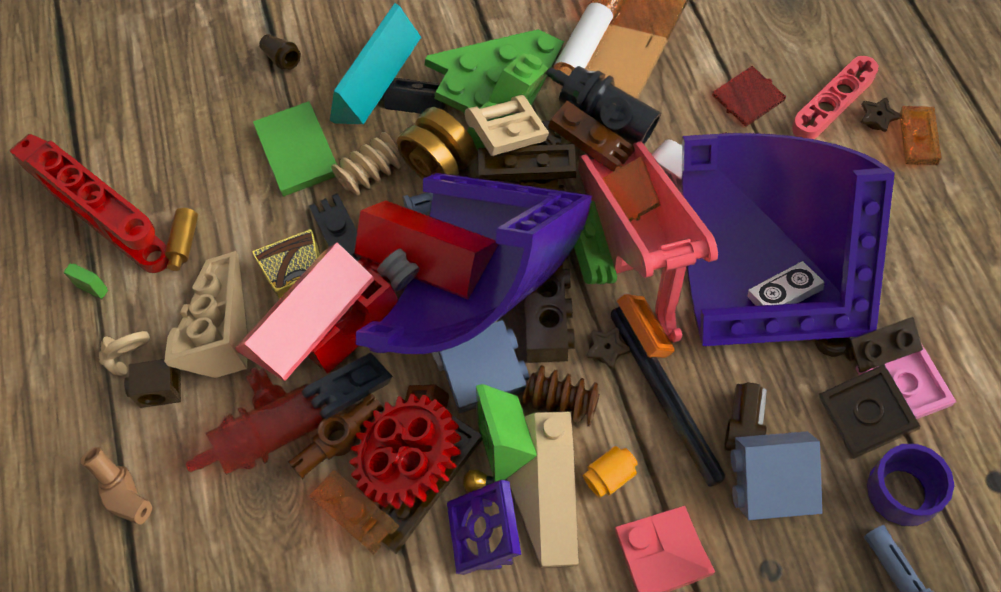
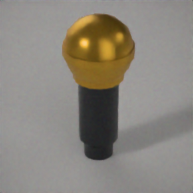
M478 469L469 470L463 478L464 488L469 493L494 483L493 476H487V474Z

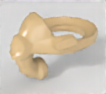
M148 332L132 333L117 340L107 336L104 337L101 342V351L99 352L100 364L104 365L108 372L113 375L123 376L127 374L126 365L123 362L115 364L114 358L130 353L145 345L150 340Z

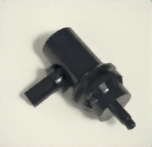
M580 65L569 76L552 67L548 68L546 75L552 81L563 86L559 95L560 102L565 103L569 101L632 144L642 142L645 145L660 120L661 112L614 86V77L611 75L605 78V73L599 70L588 71Z

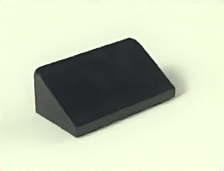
M394 78L385 92V109L422 114L427 108L431 107L444 110L445 103L434 99L440 83Z

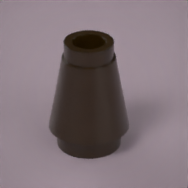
M269 34L264 35L259 42L260 49L264 51L278 68L291 70L298 65L301 53L295 43Z

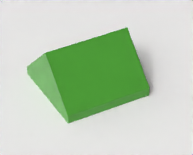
M484 384L476 385L478 428L482 435L494 482L506 480L534 459L537 453L518 396Z

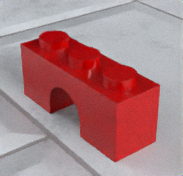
M371 268L368 272L373 276L374 281L308 355L326 374L359 347V345H356V331L372 321L381 322L398 302L392 285Z

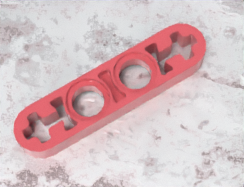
M858 56L853 59L797 113L792 125L793 134L796 137L817 138L872 84L878 72L877 62L868 56ZM863 69L866 70L859 76L858 79L855 77L857 71L860 72ZM847 85L853 92H840L837 86ZM823 102L829 103L833 106L834 110L824 111L819 108L818 104ZM812 117L815 118V121H814V123H813V126H811V125H809V126H807V127H804V126H803V125H807V124L812 120Z

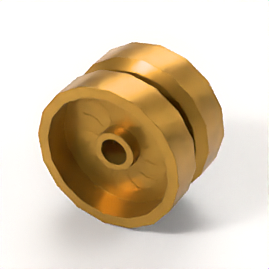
M436 107L427 108L417 118L415 125L409 126L398 136L396 141L398 150L405 162L422 179L436 173L458 176V170H464L477 156L476 145L466 129L453 116Z

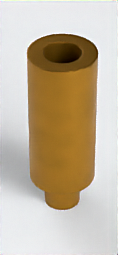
M177 208L175 210L165 250V256L169 259L167 268L170 270L179 271L181 264L188 261L198 220V213L192 209Z

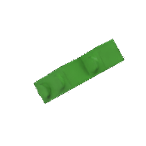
M523 53L503 69L489 100L479 109L511 101L512 97L524 95L529 100L545 78L548 67L543 65V62L538 57ZM514 113L508 114V115H505V116H501V117H497V118H493V119H489V120H487V121L494 120V119H498V118H502V117H506V116H510V115H513ZM469 127L467 132L472 137L476 149L486 148L475 129Z

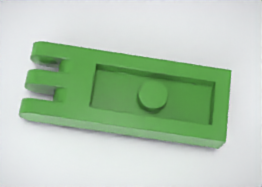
M591 201L584 229L574 247L586 284H613L617 281V273L595 202Z

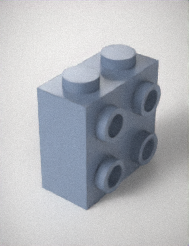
M503 320L493 323L485 331L463 344L438 352L459 414L477 408L476 385L484 384L513 395L525 391V381L529 380L528 370L523 360L518 362L514 349L518 348L515 334L512 328L506 330Z
M808 431L735 437L736 449L731 450V465L733 471L737 472V485L732 488V496L735 507L739 508L748 520L822 514L820 441Z

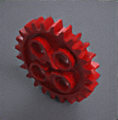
M410 394L407 402L401 396H398L396 406L385 402V412L382 414L374 410L375 420L373 422H363L367 428L366 432L356 433L355 435L361 440V443L351 447V450L358 455L349 461V464L356 468L351 473V476L358 481L356 487L364 492V495L370 500L379 503L385 508L390 504L395 509H399L402 502L411 508L416 496L423 502L426 501V491L428 489L438 493L439 490L436 482L439 479L448 482L449 478L444 473L446 468L454 469L457 466L450 460L451 456L461 454V451L454 445L462 439L455 431L459 425L452 419L453 415L436 399L431 401L426 395H423L419 400L414 394Z

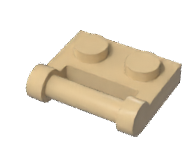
M524 95L511 98V101L479 109L475 106L465 110L467 125L475 129L491 156L544 142L549 134ZM514 113L513 115H510V116H506V117H502V118H498V119H494V120L487 121V120H489V119H493V118H497V117H501V116H505V115Z

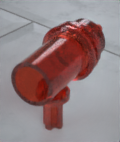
M257 367L250 370L251 374L246 376V379L255 394L252 399L254 409L247 412L246 409L239 407L237 408L239 417L234 418L230 413L224 416L218 427L206 432L212 448L187 461L185 465L188 471L193 472L197 469H202L218 460L226 475L237 469L251 470L257 467L255 460L261 458L264 464L268 463L269 453L318 429L319 423L323 420L319 414L322 408L314 409L310 404L316 396L314 395L306 399L301 394L302 390L308 386L307 383L286 393L282 386L272 383L264 368L260 370Z

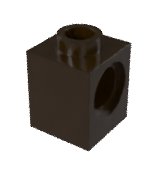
M165 359L129 364V377H126L124 381L126 395L140 408L181 402V371L178 368L167 366L164 362Z

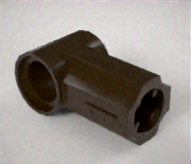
M747 382L736 385L732 417L727 425L724 450L731 451L736 449L735 437L766 435L767 427L763 425L767 389L761 387L760 384Z

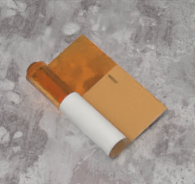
M590 0L553 68L562 71L568 76L579 65L588 71L599 70L605 73V78L609 75L614 77V86L638 99L688 0Z

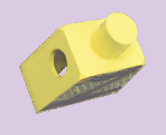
M311 229L252 251L263 274L279 299L320 256L319 248Z

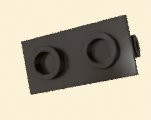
M910 317L849 339L850 346L845 348L844 352L849 361H856L859 372L862 373L923 350L914 317Z

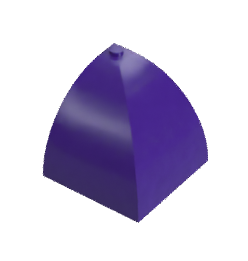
M761 133L682 136V195L713 234L718 249V259L716 261L707 262L701 258L697 259L694 265L687 266L691 301L702 345L717 346L858 337L877 330L895 173L883 163L866 154L837 144L809 138ZM802 261L824 281L823 290L796 304L756 306L748 298L749 289Z
M441 173L424 178L423 192L433 193L430 217L496 240L498 246L468 300L413 278L407 284L396 305L381 322L372 321L356 331V345L368 347L370 351L375 353L426 354L450 349L471 340L535 291L561 266L575 247L584 229L592 195Z

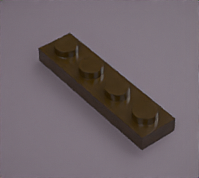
M455 416L452 419L459 425L455 431L461 436L462 440L454 445L461 451V454L451 456L450 460L457 466L454 469L446 468L444 473L448 476L449 481L446 482L439 479L436 482L439 492L435 493L428 489L426 491V501L423 502L416 496L411 508L403 502L399 509H395L388 504L386 508L383 507L366 528V532L395 554L398 553L482 441L480 433Z

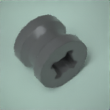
M398 249L390 254L377 269V272L382 277H387L391 281L392 288L395 291L404 288L420 271V268L415 263H410L406 259V253L402 249Z

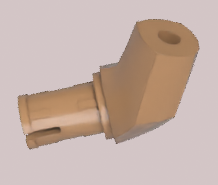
M93 447L87 451L80 462L99 481L98 491L105 508L118 517L140 525L143 524L151 514L152 505L148 500L137 494L136 486L129 470L125 466H116L100 447Z

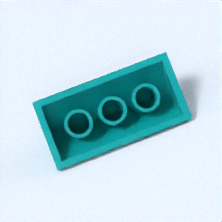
M396 3L391 7L335 88L330 114L331 122L335 124H364L421 39L420 34L407 15Z

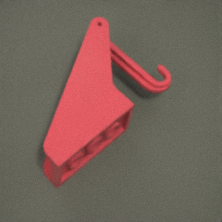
M642 142L633 143L635 151L628 157L625 164H622L618 172L611 171L595 159L590 160L587 154L579 156L578 170L587 195H592L591 201L595 202L616 273L635 269L644 278L653 276L654 270L663 268L655 306L656 318L672 343L679 342L682 338V331L676 326L675 310L679 301L686 266L694 265L696 260L701 258L707 262L718 259V249L713 234Z

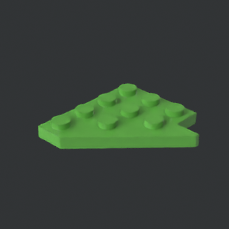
M537 29L427 55L424 66L445 75L436 90L434 99L464 113L467 108L475 106L480 108L489 100L503 69L525 53L526 55L530 54L538 57L543 62V65L548 68L553 67L564 41ZM547 75L529 98L528 102L531 106L534 104Z

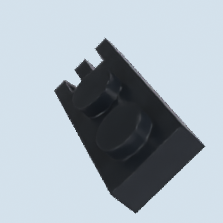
M338 193L332 195V200L335 204L333 207H330L326 198L320 200L324 211L319 212L315 203L309 205L310 211L328 247L338 243L356 261L360 260L361 258L357 257L354 253L357 230Z
M370 352L309 384L302 390L301 394L306 399L318 394L310 404L314 409H318L326 404L327 406L319 413L326 420L367 397L369 393L372 394L388 385L393 376Z

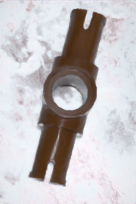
M369 393L367 397L348 413L343 411L340 415L335 414L326 420L323 419L319 423L318 433L311 438L313 442L292 460L288 461L302 479L325 459L330 460L334 456H342L351 451V447L355 444L356 433H362L363 422L371 421L374 418V410L384 411L381 403L377 399L374 400L373 394ZM338 430L345 431L340 439L335 441L329 440L333 432Z

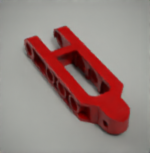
M28 134L9 150L22 168L37 179L56 199L143 270L149 273H158L167 268L169 259L165 256L166 245L155 236V228L149 218L53 141H46L35 135ZM152 252H161L157 260L147 261V257Z

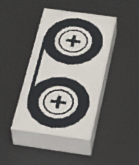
M802 261L749 289L748 298L756 306L796 304L823 290L824 281Z

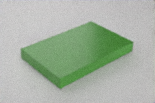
M310 101L253 121L283 197L336 177L331 166L333 164L337 165Z

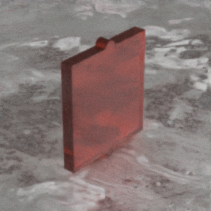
M753 66L713 91L712 94L726 108V113L734 115L745 127L786 99V96L772 84V80L766 79Z

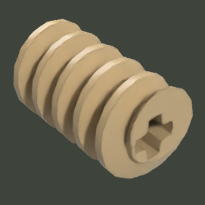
M385 132L381 133V140L378 138L371 139V146L367 144L362 145L360 148L361 153L357 151L351 152L350 160L342 158L340 160V167L336 164L331 166L334 175L347 191H352L355 195L359 196V184L363 185L366 189H370L371 186L368 178L371 177L379 183L381 181L379 171L389 176L391 172L388 165L392 164L396 169L401 168L399 150L392 138Z

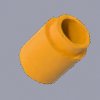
M614 446L587 466L588 471L582 476L588 487L598 498L603 497L605 494L610 496L637 475L635 467L638 463L627 448L621 450Z

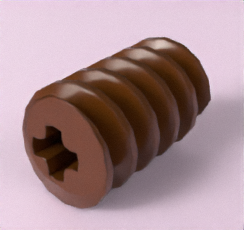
M541 365L536 373L531 374L527 382L522 405L526 406L533 398L534 409L540 410L546 402L547 412H555L558 407H560V412L573 411V419L576 423H579L587 415V426L590 427L600 396L598 393V383L594 382L589 390H586L585 379L581 378L573 386L571 374H567L561 382L558 381V370L554 369L549 377H545V366Z

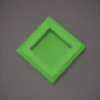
M70 263L64 270V274L77 288L100 299H103L108 292L106 285L97 274L74 263Z

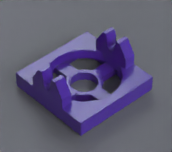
M499 480L447 501L456 574L465 575L480 569H501L502 565H512L513 557L522 555L510 481ZM492 502H495L499 507V513L490 516L484 512V507H490ZM472 510V515L469 517L467 525L465 526L468 514ZM482 516L486 522V529L484 534L478 538L474 532V525L476 520ZM502 526L503 535L501 542L491 553L489 538L493 533V529ZM470 538L472 541L477 542L478 555H475L470 550L466 539Z

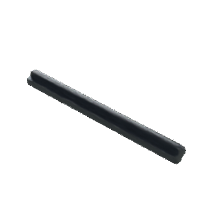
M620 306L611 311L612 321L616 328L619 329V333L626 345L630 347L631 354L709 487L720 484L725 480V473L657 357H648Z

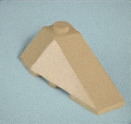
M234 251L205 261L192 287L195 294L190 304L183 305L180 311L183 318L178 328H172L167 337L164 360L167 366L213 378L247 369L248 358L238 353L235 349L247 335L239 255Z
M571 412L533 413L525 416V420L537 456L508 477L507 480L510 481L512 496L518 505L541 568L578 566Z

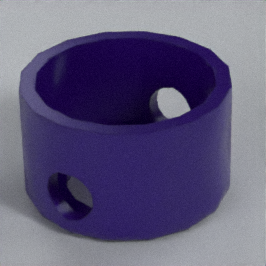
M901 444L890 449L870 471L867 481L869 500L875 510L886 520L901 526H918L931 520L952 499L955 486L952 471L944 458L932 449L919 444ZM895 471H904L916 477L924 488L925 498L921 507L914 510L901 505L889 493L885 486L884 478Z

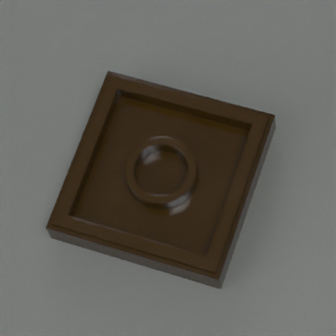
M885 364L819 394V398L853 459L913 433L921 427Z

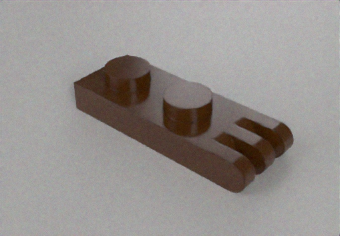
M569 101L564 103L551 118L548 125L553 131L572 144H575V146L613 172H618L622 164H625L628 157L635 151L632 144Z

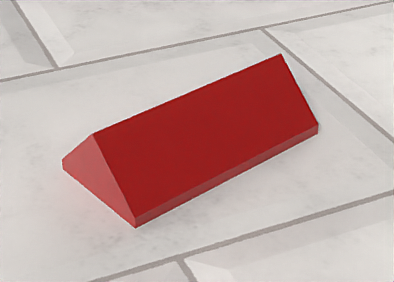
M385 200L360 210L354 253L357 257L380 265L394 251L402 249L406 253V259L410 263H415L420 268L414 279L468 300L498 244L496 240Z

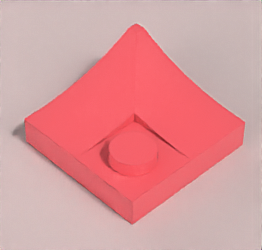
M685 506L615 528L636 592H671L715 573Z

